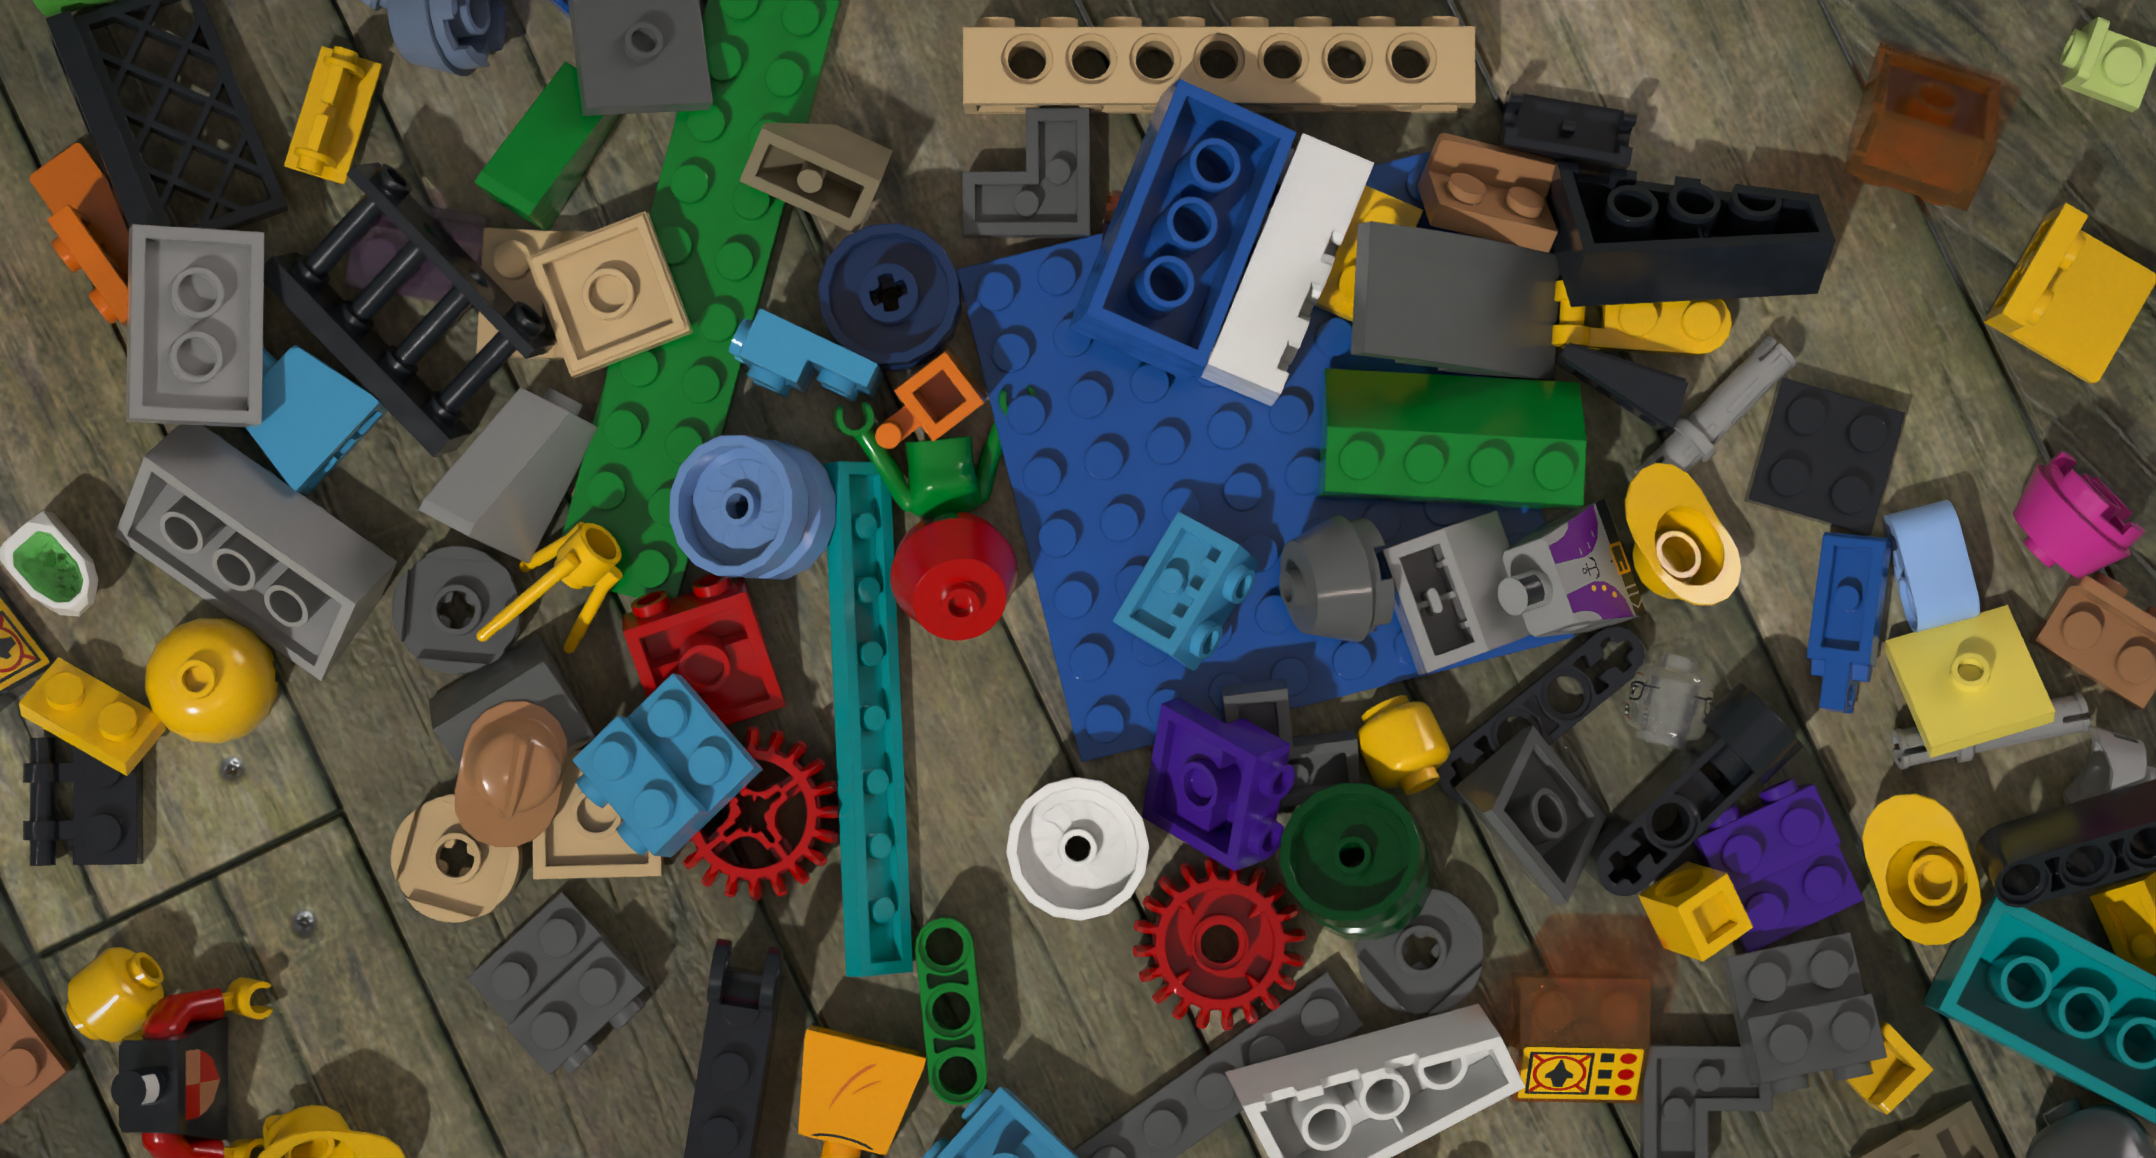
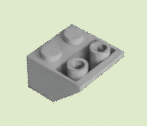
M1497 510L1376 553L1384 580L1394 579V608L1418 675L1429 673L1531 635L1527 630L1522 614L1514 616L1507 613L1502 608L1498 599L1499 584L1502 580L1508 578L1502 561L1503 551L1510 546Z

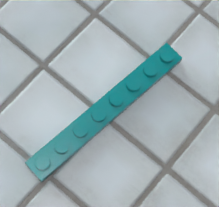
M837 461L824 463L823 467L828 472L836 495V524L827 545L846 976L865 977L913 972L897 606L890 583L891 567L894 560L892 495L885 486L873 462Z

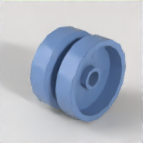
M747 435L718 436L696 447L679 467L670 491V523L681 550L694 565L712 574L760 580H786L809 569L826 550L836 524V495L827 470L811 452L785 441L764 440L760 437Z

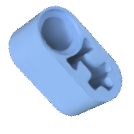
M1946 499L1884 515V537L1892 541L1890 561L1904 614L1912 631L1916 633L1978 617L1980 614L1979 595L1961 525L1952 503Z

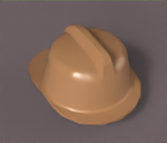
M504 701L486 709L470 727L464 742L455 787V813L463 829L479 842L494 847H517L536 839L550 825L558 807L567 764V738L559 721L544 707L528 701Z

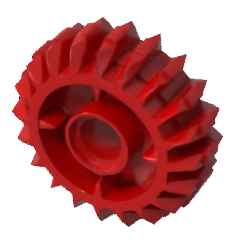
M1207 856L1204 862L1207 875L1205 877L1196 878L1194 868L1189 862H1185L1180 865L1181 874L1187 881L1185 885L1177 889L1173 881L1166 875L1158 880L1161 888L1170 895L1164 904L1153 896H1145L1142 901L1143 905L1147 909L1158 913L1155 923L1145 919H1136L1134 929L1140 933L1152 934V943H1140L1134 945L1132 949L1135 957H1154L1155 964L1144 967L1139 971L1140 980L1148 982L1161 976L1165 982L1154 991L1152 999L1157 1004H1160L1173 992L1180 997L1172 1010L1174 1018L1181 1020L1186 1015L1191 1004L1199 1007L1196 1014V1026L1198 1028L1205 1029L1209 1023L1210 1010L1220 1011L1222 1028L1224 1030H1231L1234 1024L1232 1009L1242 1007L1244 1017L1249 1024H1253L1258 1021V1015L1251 1002L1261 997L1266 1006L1271 1010H1276L1280 1006L1276 996L1268 990L1274 982L1284 989L1290 991L1294 989L1296 982L1289 975L1280 971L1283 963L1292 966H1303L1304 956L1297 952L1286 951V943L1305 940L1306 933L1302 928L1285 929L1283 921L1294 918L1300 913V910L1295 903L1287 904L1277 910L1274 902L1283 896L1286 891V887L1281 882L1273 884L1265 893L1258 888L1265 879L1266 870L1264 868L1256 866L1251 872L1248 881L1239 879L1242 869L1233 871L1228 868L1227 876L1218 875L1217 861ZM1226 925L1233 929L1236 934V949L1230 957L1224 960H1212L1206 957L1201 950L1202 935L1211 926Z

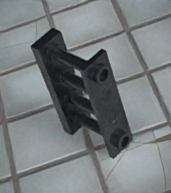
M379 162L354 165L346 175L365 194L309 256L300 255L298 252L272 256L264 265V284L434 458L457 450L473 433L460 420L463 416L461 409L516 350L525 359L548 353L555 343L543 332L546 325L538 313L523 302L517 301L515 303L409 194L412 191V187L399 171L390 165H381ZM384 213L409 240L353 301H344L328 284L330 281L328 272L378 217ZM428 258L454 286L397 347L393 345L388 346L372 330L374 327L372 318ZM473 304L498 332L442 392L432 391L416 375L418 372L416 364Z

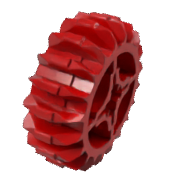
M749 727L746 733L747 747H744L754 759L774 763L790 774L780 783L765 791L756 790L749 784L740 791L743 797L753 795L754 803L759 802L761 797L769 800L781 792V796L769 805L770 809L764 814L765 821L768 824L766 828L769 832L767 830L757 832V826L754 824L749 829L741 827L732 834L729 833L734 826L741 822L740 818L746 813V808L742 803L744 799L738 793L729 801L730 813L727 820L713 834L709 836L704 826L686 843L688 844L693 841L697 851L685 858L683 861L684 866L687 869H692L705 859L711 866L704 873L701 880L702 884L710 887L718 880L721 873L729 876L724 894L731 898L735 897L739 892L742 880L749 881L750 899L753 901L761 900L764 893L763 880L770 879L776 895L779 897L788 893V884L784 877V874L788 871L791 872L795 880L800 884H806L810 881L811 877L801 862L807 857L814 864L824 866L828 861L826 854L814 847L817 839L827 843L838 841V832L821 827L822 817H839V806L822 807L821 795L832 794L838 790L836 781H827L817 786L812 777L823 771L826 767V762L822 758H818L807 767L802 766L799 761L808 749V744L804 741H798L794 744L789 754L782 752L785 732L781 730H774L770 736L768 747H761L760 729L758 727ZM802 790L807 806V822L803 836L794 849L786 839L788 836L780 825V813L785 804ZM750 836L759 840L767 850L770 849L779 862L764 867H751L730 860L721 851L738 839Z

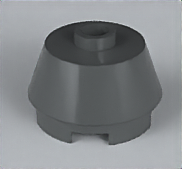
M1334 515L1290 540L1284 546L1280 566V593L1293 623L1302 633L1358 643L1363 641L1368 633L1377 631V626L1391 622L1395 602L1394 579L1381 580L1379 563L1374 548L1384 546L1385 543L1380 532L1369 519L1347 520L1341 515Z

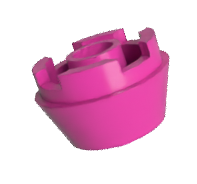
M2061 450L2045 466L2041 464L2036 465L2012 514L2028 535L2023 540L2024 544L2043 564L2051 568L2057 563L2069 574L2080 579L2085 575L2130 556L2131 553L2128 548L2145 533V530L2137 523L2134 524L2128 521L2124 524L2123 522L2133 513L2098 477L2092 478L2086 473L2080 476L2071 469L2077 463L2076 460L2069 453Z

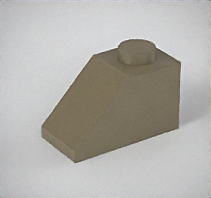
M764 123L739 181L855 233L860 229L893 150L836 124Z

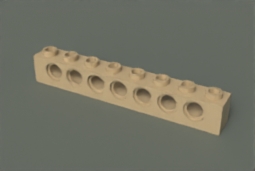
M1190 16L1167 19V27H1142V20L1136 17L1104 19V27H1078V19L1071 17L1043 18L1040 20V27H1015V20L1012 18L984 17L977 19V27H963V106L965 114H1026V108H1089V114H1153L1160 96L1177 80L1182 79L1254 113H1469L1476 103L1475 26H1459V18L1451 16L1426 17L1421 19V26H1396V19L1386 16L1359 18L1357 26H1332L1331 18L1307 16L1294 19V27H1269V19L1256 16L1231 19V27H1205L1204 18ZM1031 50L1039 53L1044 58L1046 65L1037 77L1023 79L1011 71L1009 67L1011 59L1021 51ZM1087 50H1095L1102 53L1109 62L1108 70L1102 76L1095 79L1080 76L1073 67V61L1080 53ZM1158 50L1164 52L1170 58L1173 67L1162 78H1148L1139 71L1136 65L1138 58L1146 51ZM1222 50L1234 59L1236 69L1228 77L1221 79L1212 78L1201 68V58L1209 51ZM1275 50L1288 51L1297 59L1299 70L1289 78L1274 77L1265 68L1264 58ZM1349 50L1359 57L1362 63V72L1353 78L1338 77L1329 68L1328 57L1335 51ZM1400 50L1415 51L1422 57L1425 63V73L1416 78H1405L1399 75L1393 68L1392 55Z

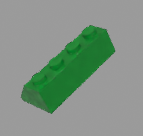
M1325 368L1318 497L1571 511L1584 505L1587 443L1580 383Z

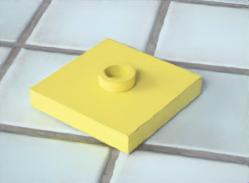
M2008 605L1981 612L1975 618L1916 633L1912 632L1885 641L1886 656L1930 758L2054 722L2056 711Z

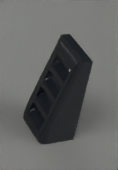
M1570 342L1558 349L1555 363L1560 365L1562 369L1656 430L1667 433L1674 429L1688 386L1685 378Z

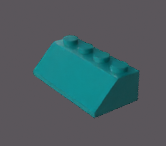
M1994 894L1980 911L1974 924L1950 948L1922 1005L2108 1103L2123 1108L2146 1123L2156 1126V976L2024 907L2006 906Z

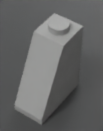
M520 387L428 493L418 510L475 540L529 564L598 427L578 417L583 405L551 388H548L544 397L541 398Z

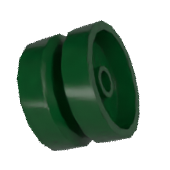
M1339 783L1315 792L1293 812L1281 836L1279 864L1288 890L1322 929L1346 940L1376 941L1400 932L1421 913L1433 889L1434 859L1425 835L1417 826L1412 815L1392 794L1372 785ZM1356 859L1362 862L1360 865L1350 868L1351 863Z

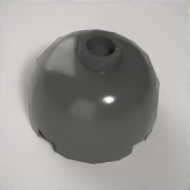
M2074 1098L2050 1109L2042 1115L2048 1126L2032 1138L2025 1158H2156V1145L2140 1121L2123 1108L2108 1104H2098L2083 1108L2078 1098Z

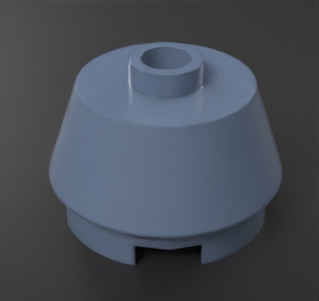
M388 0L387 2L389 26L395 45L403 58L413 65L459 76H469L477 68L489 67L490 64L487 58L490 52L502 50L506 28L503 0Z

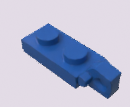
M1824 532L1806 657L1811 659V675L1823 677L1819 702L1820 709L1853 714L1858 681L1870 682L1872 667L1876 666L1892 541L1887 538Z

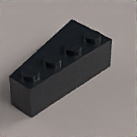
M1556 161L1547 197V204L1558 230L1552 246L1571 307L1818 294L1835 243V238L1819 194L1735 184L1732 192L1713 190L1701 184V179L1676 176L1674 185L1638 181L1637 171L1611 168L1609 177L1579 173V163Z

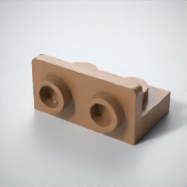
M1442 133L1437 137L1417 184L1430 226L1549 253L1558 233L1545 199L1550 189L1556 164L1554 159L1447 133Z
M2094 572L2092 577L2085 575L2080 579L2074 576L2069 577L2029 642L2135 709H2144L2156 690V608L2149 606L2146 611H2143L2124 599L2128 590L2117 581L2102 573Z

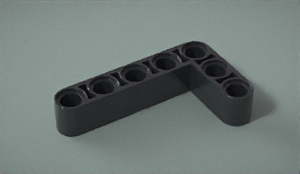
M2156 779L2001 823L1988 829L1980 837L1976 845V855L1998 900L2006 906L2016 908L2027 907L2156 870Z

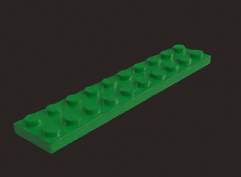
M708 0L702 25L713 103L709 110L677 112L650 211V218L694 333L608 366L593 420V425L598 428L584 454L562 537L565 536L576 524L584 522L585 524L594 523L602 526L616 539L622 556L620 562L615 566L622 572L623 577L609 590L611 592L639 598L656 591L667 592L669 599L681 596L690 559L678 546L670 523V491L679 467L696 447L718 436H724L743 363L735 360V356L728 353L729 347L742 320L747 318L754 321L757 315L787 202L746 185L739 180L764 123L809 124L841 0Z

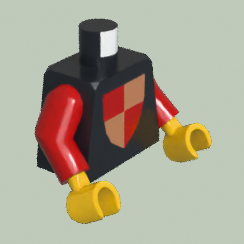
M240 977L228 986L225 993H222L221 989L216 987L167 995L160 999L142 1024V1029L122 1038L119 1045V1074L116 1075L112 1082L111 1094L113 1100L119 1106V1127L122 1133L141 1135L143 1147L153 1158H250V1153L254 1147H264V1138L237 1139L229 1147L224 1146L222 1141L228 1139V1017H224V1013L231 1011L236 1015L252 1019L269 1017L273 1012V1008L262 1005L251 1006L250 998L255 990L269 988L271 984L252 978Z

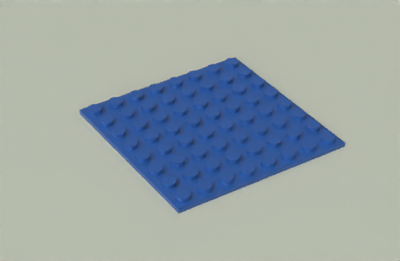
M1431 151L1372 167L1366 186L1423 210L1416 228L1470 236L1469 234L1430 226L1417 184ZM1279 189L1274 190L1268 205L1269 208L1272 207ZM1106 232L957 269L1081 763L1153 745L1161 703L1176 698L1186 701L1225 723L1221 686L1285 678L1288 688L1289 709H1294L1574 638V634L1536 638L1529 635L1468 659L1418 675L1395 608L1389 624L1377 626V631L1368 633L1363 641L1355 643L1302 633L1293 623L1281 597L1279 578L1284 546L1290 540L1334 515H1341L1347 520L1369 519L1376 526L1385 543L1384 546L1374 548L1375 554L1389 547L1496 510L1509 546L1545 524L1542 510L1534 508L1318 497L1325 368L1489 378L1502 377L1438 371V367L1395 363V359L1351 355L1353 322L1313 306L1307 331L1292 364H1289L1286 371L1289 375L1283 390L1275 403L1269 406L1202 378L1201 376L1205 368L1184 380L1068 329ZM1254 243L1244 267H1247L1248 262L1251 258L1253 250L1256 246V244ZM1027 385L1035 391L1037 398L1028 395ZM1003 387L1007 393V416L1003 414L998 405V394ZM1178 511L1238 543L1259 561L1251 592L1244 601L1235 604L1222 626V638L1217 649L1210 657L1202 660L1195 671L1185 667L1173 657L1112 622ZM1380 570L1381 580H1384L1382 572Z

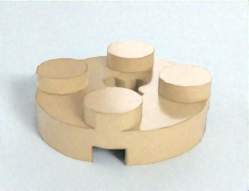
M448 794L428 801L408 815L399 826L391 849V867L395 880L398 879L401 890L408 897L406 899L423 915L443 922H465L492 913L511 895L518 883L522 870L523 852L521 845L517 847H494L477 841L463 829L455 813V794ZM459 839L467 843V853L474 856V863L472 868L464 867L461 869L459 876H453L448 873L449 863L440 859L443 847L454 848Z

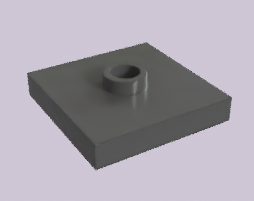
M568 0L583 116L710 109L713 98L699 0Z

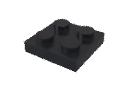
M1782 377L1776 385L1744 501L1860 535H1871L1905 412Z

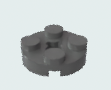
M464 546L442 547L425 555L426 557L417 561L411 570L408 569L399 580L393 595V625L401 642H404L408 651L424 666L449 674L474 673L499 660L516 641L522 626L523 612L487 641L481 642L476 637L477 632L521 595L511 570L498 562L490 554ZM455 592L466 593V603L475 606L474 617L466 618L463 622V628L460 629L452 628V619L441 615L442 604L453 602Z
M1432 889L1421 913L1400 932L1376 941L1355 940L1354 944L1358 970L1369 990L1387 1006L1413 1014L1443 1012L1460 1003L1477 984L1483 966L1481 963L1484 956V942L1478 920L1461 900L1448 892ZM1414 934L1420 939L1428 934L1434 937L1436 943L1430 949L1435 957L1432 964L1426 967L1420 961H1416L1409 966L1405 962L1403 956L1409 949L1404 941L1409 935Z

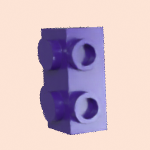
M1180 698L1161 703L1142 818L1233 871L1269 859L1280 847L1281 836L1284 832L1283 825L1276 821L1280 799L1287 795L1295 780V770L1293 766L1287 764L1291 744L1244 718L1225 724Z
M1794 778L1776 783L1758 793L1762 801L1761 804L1742 813H1739L1736 805H1731L1692 842L1703 866L1728 874L1752 923L1753 928L1737 938L1744 953L1756 951L1864 900L1838 846L1841 840L1814 784L1804 783L1797 786Z

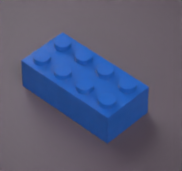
M1182 79L1177 80L1159 98L1068 329L1184 380L1205 368L1297 132Z

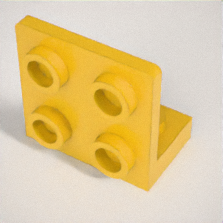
M2064 203L2045 215L1985 318L1984 323L2085 382L2093 384L2101 379L2156 284V273L2080 230L2088 215L2068 203Z

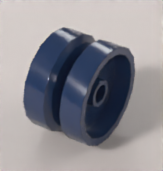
M899 223L869 225L845 237L827 258L818 284L820 313L837 345L877 363L882 372L909 371L929 362L941 353L954 338L962 314L958 275L945 249L924 231ZM888 290H897L903 294L898 298L899 309L887 312L884 304L880 303L881 296Z

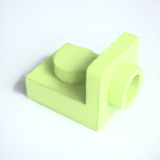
M2101 17L2092 20L2082 30L2074 29L2065 44L2060 59V64L2068 67L2061 86L2129 112L2139 109L2156 64V47L2108 30L2110 21Z

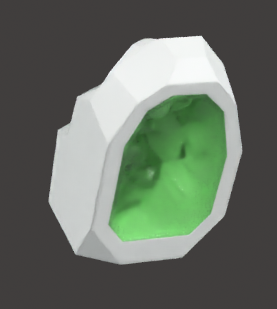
M40 512L27 521L0 547V561L8 572L32 598L55 613L80 617L94 603L99 579L93 559L82 548L79 540L54 513Z

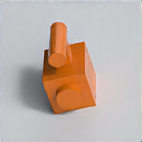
M948 346L897 386L894 392L904 403V406L881 423L875 433L876 441L881 447L891 449L921 426L934 442L984 404L988 395L952 348Z

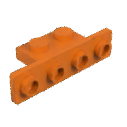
M74 143L33 172L29 180L53 213L47 221L58 235L57 238L51 241V244L59 257L74 273L81 268L95 286V289L90 291L88 296L101 315L110 324L119 320L121 324L127 326L129 233L104 172L84 145Z

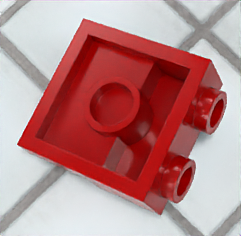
M710 573L693 582L692 588L694 592L669 599L665 591L651 592L635 599L631 603L632 612L622 615V631L647 698L674 673L683 676L725 726L786 707L785 697L765 642L764 631L744 577L730 580V577L717 576Z

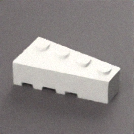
M1304 133L1296 149L1290 148L1277 182L1280 188L1272 207H1267L1254 241L1256 246L1247 267H1244L1230 302L1231 306L1220 328L1202 373V378L1269 406L1275 403L1288 378L1289 373L1286 371L1289 364H1292L1297 350L1302 343L1310 323V313L1326 284L1335 260L1334 254L1338 245L1340 246L1344 239L1374 162Z
M1479 1004L1225 1072L1269 1158H1391L1525 1088L1500 1034Z

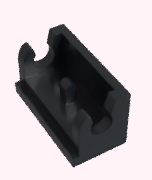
M1507 91L1497 146L1552 158L1555 160V163L1556 161L1579 163V169L1607 174L1610 173L1611 168L1626 170L1631 162L1633 148L1629 146L1632 128L1637 121V113Z

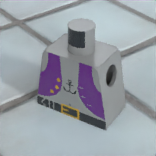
M1605 499L1552 518L1503 551L1502 561L1508 578H1505L1499 584V602L1507 613L1514 616L1522 614L1528 632L1535 638L1597 631L1646 614Z

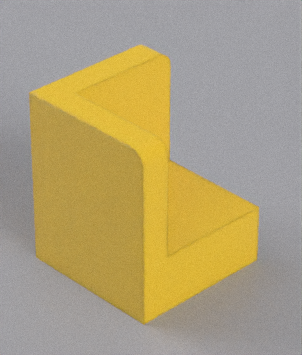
M1878 1019L1887 1058L1871 1061L1873 1074L1845 1081L1871 1108L1887 1115L1934 1069L1890 1024Z

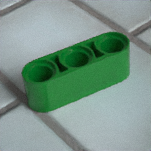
M942 915L931 919L922 927L916 938L915 947L928 1077L932 1091L940 1100L952 1105H963L972 1102L982 1093L988 1077V1060L976 946L972 930L965 921L956 916ZM942 927L951 928L961 936L964 944L963 953L956 961L950 963L939 962L929 953L927 947L928 937L935 929ZM957 992L963 995L970 1006L968 1020L958 1026H947L941 1023L934 1011L935 1000L941 994ZM955 1056L965 1057L974 1064L977 1071V1079L971 1087L964 1090H954L945 1084L941 1076V1066L949 1058Z

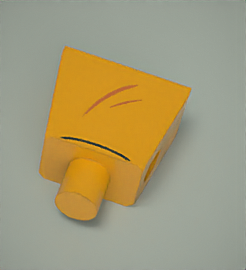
M810 1025L806 1030L804 1038L798 1134L824 1141L820 1158H860L862 1150L887 1155L926 1065V1052Z

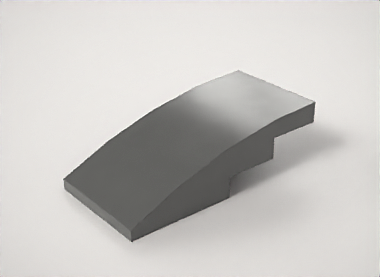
M1373 221L1358 224L1351 355L1395 359V363L1438 367V371L1511 379L1554 381L1556 346L1551 345L1552 327L1557 325L1558 301H1554L1555 281H1560V269L1556 256L1552 253L1484 238Z

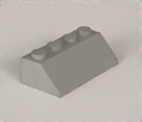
M179 424L144 456L114 537L234 621L250 628L260 639L320 681L328 675L380 601L398 562L374 543L367 541L330 515L324 508L296 492L292 487L277 478L271 471L254 462L227 443L221 436L203 425Z

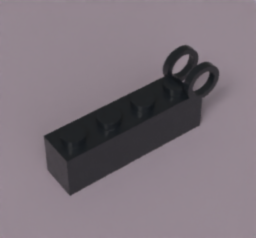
M717 939L707 990V1003H709L684 1158H755L785 976L781 974L783 948L769 947L764 971L730 966L732 940Z

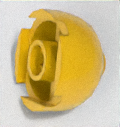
M200 617L174 627L156 644L146 664L145 691L153 713L171 732L192 742L224 743L250 734L267 718L277 697L278 682L275 681L276 670L272 662L275 660L270 647L250 628L232 619Z

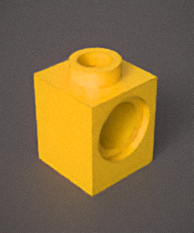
M1689 861L1638 894L1663 948L1702 962L1753 928L1728 874Z

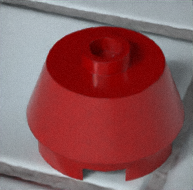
M957 512L958 518L941 519L926 526L923 520L913 526L903 537L897 548L890 573L891 589L900 608L931 634L942 639L954 641L968 640L980 636L998 622L1013 594L1018 576L1016 556L1005 537L988 521L964 512Z

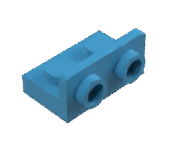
M1178 511L1112 622L1173 657L1185 667L1195 671L1201 661L1210 657L1217 649L1222 638V626L1235 604L1244 601L1251 592L1259 561L1238 543Z

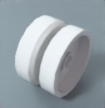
M1070 777L1047 783L1024 801L1010 824L1006 854L1012 878L1030 903L1053 917L1082 921L1107 915L1131 898L1145 875L1149 842L1143 818L1125 794L1101 780ZM1081 836L1089 841L1091 848L1088 850L1089 855L1084 860L1075 861L1074 857L1070 859L1067 856L1065 846L1071 837Z

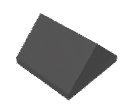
M538 633L507 651L499 660L477 672L471 673L429 699L433 731L458 767H460L464 742L472 723L486 709L504 701H528L544 707L559 721L567 738V755L596 737Z
M1532 725L1522 729L1460 782L1455 789L1524 874L1557 905H1561L1569 901L1603 826L1606 815Z

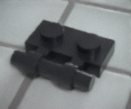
M56 737L30 738V763H23V783H30V821H23V840H30V866L56 865V840H73V865L143 864V758L131 773L126 776L73 746V763H56ZM56 782H73V820H56Z

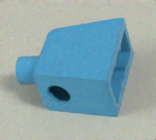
M294 345L277 361L263 347L262 424L257 428L246 427V429L288 485L296 492L309 495L388 410L368 390L307 350Z

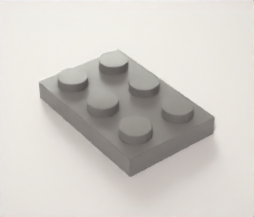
M132 224L129 228L126 422L254 428L262 424L264 232Z

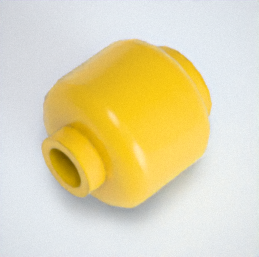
M1400 695L1375 705L1362 715L1361 719L1364 724L1356 734L1358 749L1373 780L1379 787L1384 789L1402 787L1405 795H1412L1427 789L1440 780L1437 769L1448 759L1450 747L1432 710L1426 703L1421 701L1410 702L1406 695Z
M123 947L108 948L78 971L68 983L66 1011L69 1019L79 1032L89 1039L95 1041L104 1040L111 1043L121 1042L122 1038L142 1028V1024L158 1001L164 998V989L161 984L164 980L163 972L157 962L144 952L135 953Z

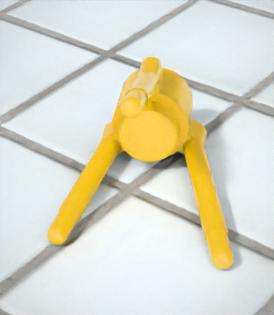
M579 522L565 536L535 552L529 564L521 561L518 566L519 570L526 573L557 557L554 567L477 632V639L481 642L487 641L561 580L573 589L594 586L563 645V650L566 653H573L580 640L584 637L608 591L623 577L622 572L615 566L620 562L622 556L616 539L600 525Z

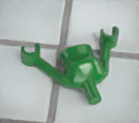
M1027 385L1028 395L1037 398L1035 391ZM1003 387L998 394V405L1003 414L1007 416V393ZM862 401L861 403L863 417L861 424L856 429L851 430L844 424L841 404H837L832 411L831 420L834 428L839 433L845 436H853L858 441L870 461L873 462L895 502L904 511L911 512L920 518L934 519V522L941 519L958 518L957 512L971 513L979 505L985 504L989 500L1002 455L995 421L979 456L976 469L973 459L971 435L938 438L934 442L931 439L905 442L909 469L907 484L903 473L888 450L881 447L876 441L875 432L871 428L874 423V413L867 402Z

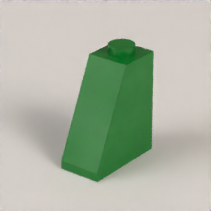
M564 62L481 170L474 183L498 204L539 229L550 231L621 114L583 116L577 68Z

